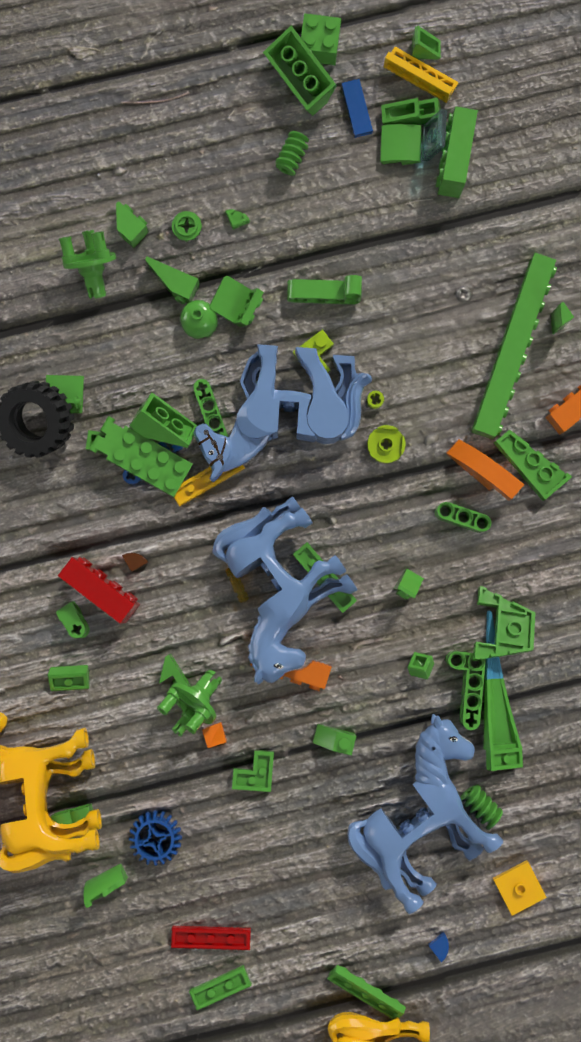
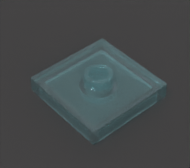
M440 109L424 124L422 161L428 162L445 147L447 110Z

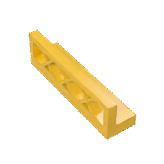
M394 47L392 52H388L384 60L383 68L436 98L438 97V99L445 103L448 102L459 83L397 47Z

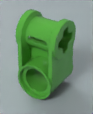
M74 601L56 611L59 620L71 637L84 638L89 634L90 627ZM77 626L82 627V629H80V633H76V630H78Z

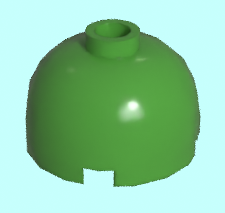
M194 300L183 308L180 315V323L184 332L189 337L194 339L207 338L215 332L218 326L217 313L211 310L208 302Z

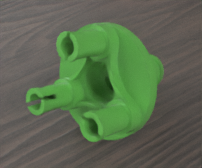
M94 230L83 231L86 249H84L85 252L80 254L74 253L70 236L59 238L63 253V268H78V273L84 278L90 299L92 297L96 299L106 296L102 275L105 269L104 263L115 260L116 254L109 252V249H107L104 231L95 233Z
M206 671L199 681L190 687L174 683L169 688L167 696L157 706L158 711L163 715H167L175 704L182 709V717L172 727V731L175 734L178 732V736L181 737L186 729L190 733L195 734L202 723L212 724L216 719V713L210 705V697L218 685L221 684L222 679L218 677L210 682L216 673L215 671Z

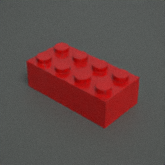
M71 557L58 574V577L118 623H127L140 606L137 602L138 598L130 592H123V587L116 581L106 579L108 575L100 569H93L91 567L93 564L86 558Z

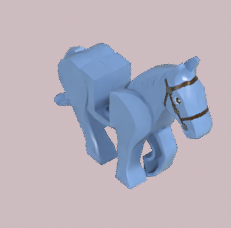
M258 344V351L248 359L240 380L247 400L237 413L231 435L226 437L217 434L207 424L198 425L194 430L195 439L212 469L209 479L215 482L223 472L240 467L250 461L266 446L269 440L278 438L280 408H284L286 412H295V409L299 410L298 440L333 444L339 440L352 437L360 425L362 391L367 384L371 383L372 377L367 373H356L354 356L333 355L332 361L340 375V381L337 387L334 388L329 374L319 360L317 349L296 347L295 354L299 363L310 377L313 394L275 390L278 346Z

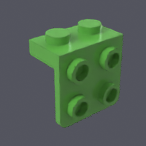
M225 276L209 306L215 313L239 327L247 326L253 321L255 316L253 313L261 305L264 292L258 288L251 290L233 278Z

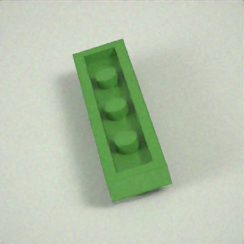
M308 542L293 553V556L308 573L315 562L318 560L323 561ZM333 573L321 577L316 583L321 585L327 578L338 579V577ZM336 592L328 596L342 613L357 601L352 594Z
M336 965L329 972L327 978L329 981L389 1018H400L404 1014L406 1007L397 999L389 997L381 989L366 983L363 978L353 975L345 967Z

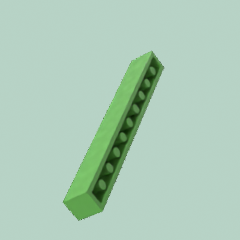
M534 253L530 259L471 433L494 439L502 431L503 425L500 423L502 418L507 416L509 407H506L508 400L511 401L515 390L512 389L514 382H518L521 372H519L520 365H524L527 354L524 353L526 347L529 348L532 343L533 337H531L532 330L537 328L539 319H536L538 312L541 313L544 308L545 302H543L544 295H548L551 284H548L549 280L556 273V259Z

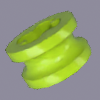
M372 391L368 394L367 404L370 408L378 409L383 405L384 396L380 391ZM378 396L380 403L376 402V404H373L370 397Z

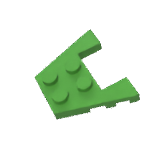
M480 586L478 588L477 605L496 607L494 644L475 642L473 661L533 651L535 612L518 603L510 602L502 598L501 595L494 594L488 591L487 588Z

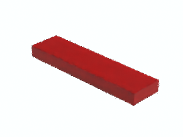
M172 926L171 948L250 950L251 928Z

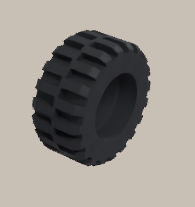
M32 381L12 387L8 390V393H4L1 396L0 438L2 441L5 440L7 442L6 446L10 450L14 448L16 454H24L25 457L29 458L34 456L36 458L42 457L61 448L71 437L69 432L74 429V424L71 423L74 420V413L70 412L72 406L71 403L67 404L65 400L67 397L64 393H58L59 389L56 386L50 387V384L47 382ZM27 402L37 404L45 412L48 427L44 436H37L31 433L25 426L22 412Z

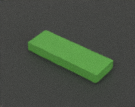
M242 965L190 989L189 993L198 1011L250 987L252 983L245 966Z

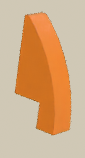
M460 439L446 453L489 491L494 488L508 501L512 500L524 486L520 480L494 460Z

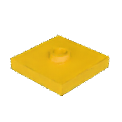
M527 860L493 877L512 916L547 898Z

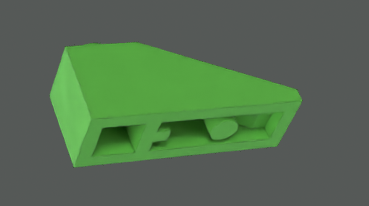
M146 256L145 261L148 267L177 302L185 304V302L193 301L200 285L198 278Z

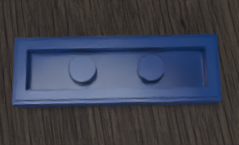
M360 79L342 83L341 87L354 138L372 134L373 129Z

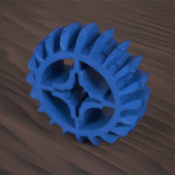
M154 810L153 816H151L150 812H146L145 817L141 815L138 818L139 822L135 821L133 823L135 828L130 829V833L133 835L129 837V841L134 842L130 845V849L136 848L137 850H135L133 855L137 856L140 854L139 861L146 858L147 865H149L151 860H153L154 866H157L158 860H160L161 864H165L166 859L171 861L173 858L172 854L177 855L178 853L176 848L181 847V843L178 840L182 839V835L176 834L181 831V827L175 828L174 826L178 823L177 820L171 823L172 815L165 818L164 811L161 812L160 816H158L157 810ZM154 823L161 824L167 829L160 830ZM148 825L149 835L141 840V830L144 826ZM153 835H155V837H160L158 841H156V839L151 838ZM171 836L170 846L163 851L162 841ZM151 846L155 852H151L145 847Z

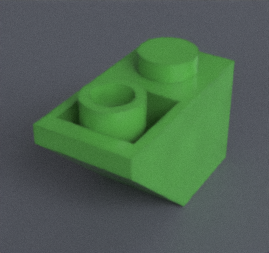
M118 201L116 203L117 231L120 237L135 248L149 233L146 226L147 222L141 216L137 218L133 214L134 211L127 204L123 205Z
M405 569L393 589L397 591L396 595L405 600L413 599L416 597L424 578L409 569Z

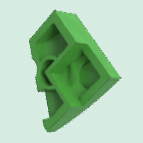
M121 863L86 881L84 886V904L86 908L92 906L94 900L107 896L126 883L128 876Z

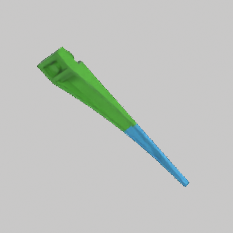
M487 611L486 643L494 644L495 629L491 611ZM499 657L486 659L483 750H486V768L489 771L523 767L522 745L512 715Z

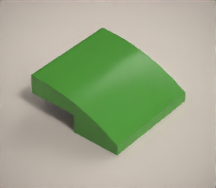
M382 125L381 163L401 162L402 165L421 163V125Z

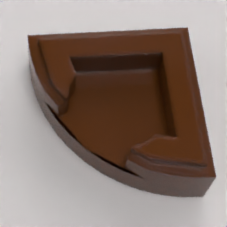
M137 553L122 555L131 572L149 563L145 557Z

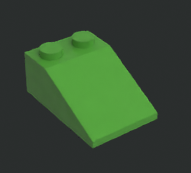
M151 393L140 406L129 425L136 433L141 434L145 438L185 448L190 445L194 436V430L197 427L195 423L154 393Z

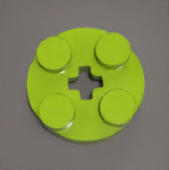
M391 425L378 427L369 435L367 440V449L370 457L379 463L389 464L397 461L405 451L406 442L404 436L396 427ZM386 439L392 445L387 450L384 449V446H381V443H384Z

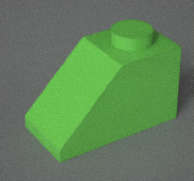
M317 724L313 743L329 750L352 756L356 734Z

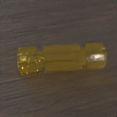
M227 568L225 572L230 577L229 581L238 595L239 602L247 601L249 597L247 592L244 591L245 588L240 577L236 578L230 568Z

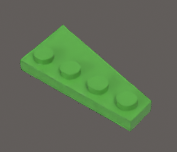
M508 430L494 442L542 501L546 500L572 478L570 474L560 470L559 466L554 462L551 463L544 458L542 453L532 449L526 441L511 430Z

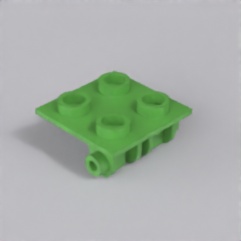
M46 375V382L50 384V387L56 386L59 389V394L64 393L67 399L65 400L67 404L71 403L72 406L70 412L83 413L84 376Z

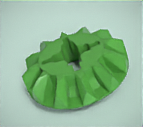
M184 211L174 217L172 230L179 240L187 242L188 240H194L200 235L202 224L200 218L195 213ZM188 220V223L190 226H192V228H189L186 233L185 229L182 226H185Z

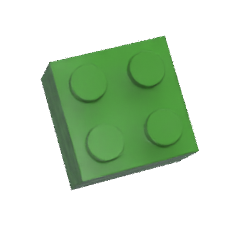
M304 13L301 39L321 64L336 65L341 18Z

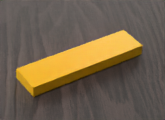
M241 465L240 467L223 472L215 482L209 479L212 469L208 467L182 482L174 498L180 507L243 471L245 467Z

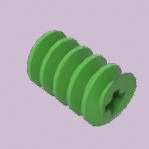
M291 131L288 134V138L282 146V151L279 153V158L275 161L276 167L282 173L290 176L296 175L293 169L297 170L299 168L297 163L302 162L299 156H305L303 150H308L306 143L309 142V139L297 131Z
M473 785L463 792L460 796L461 801L466 799L464 806L472 805L469 811L471 813L477 811L475 818L482 816L483 818L480 823L485 824L488 822L486 829L490 830L500 820L503 810L499 807L497 808V803L492 802L490 796H486V792L481 790L480 785Z

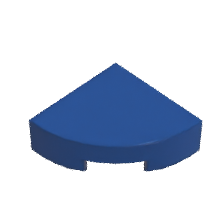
M443 932L428 944L441 962L446 958L449 950L448 939Z

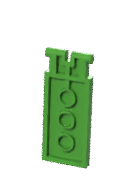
M108 416L100 429L106 435L105 438L97 435L89 450L94 453L97 450L107 455L106 460L174 498L193 464L156 442L136 433L126 425L124 428H121L114 424L115 419Z

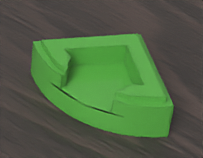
M233 209L225 211L233 230L250 223L247 215Z

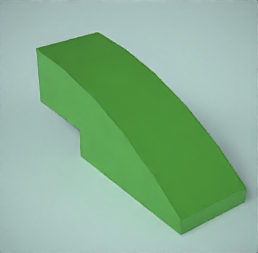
M438 97L422 101L414 98L381 105L383 125H423L441 122V105Z

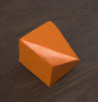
M222 722L202 729L207 748L227 742Z

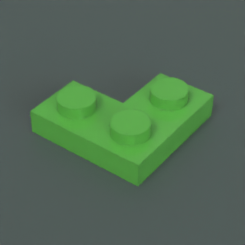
M255 750L253 769L234 768L232 789L271 792L274 751Z

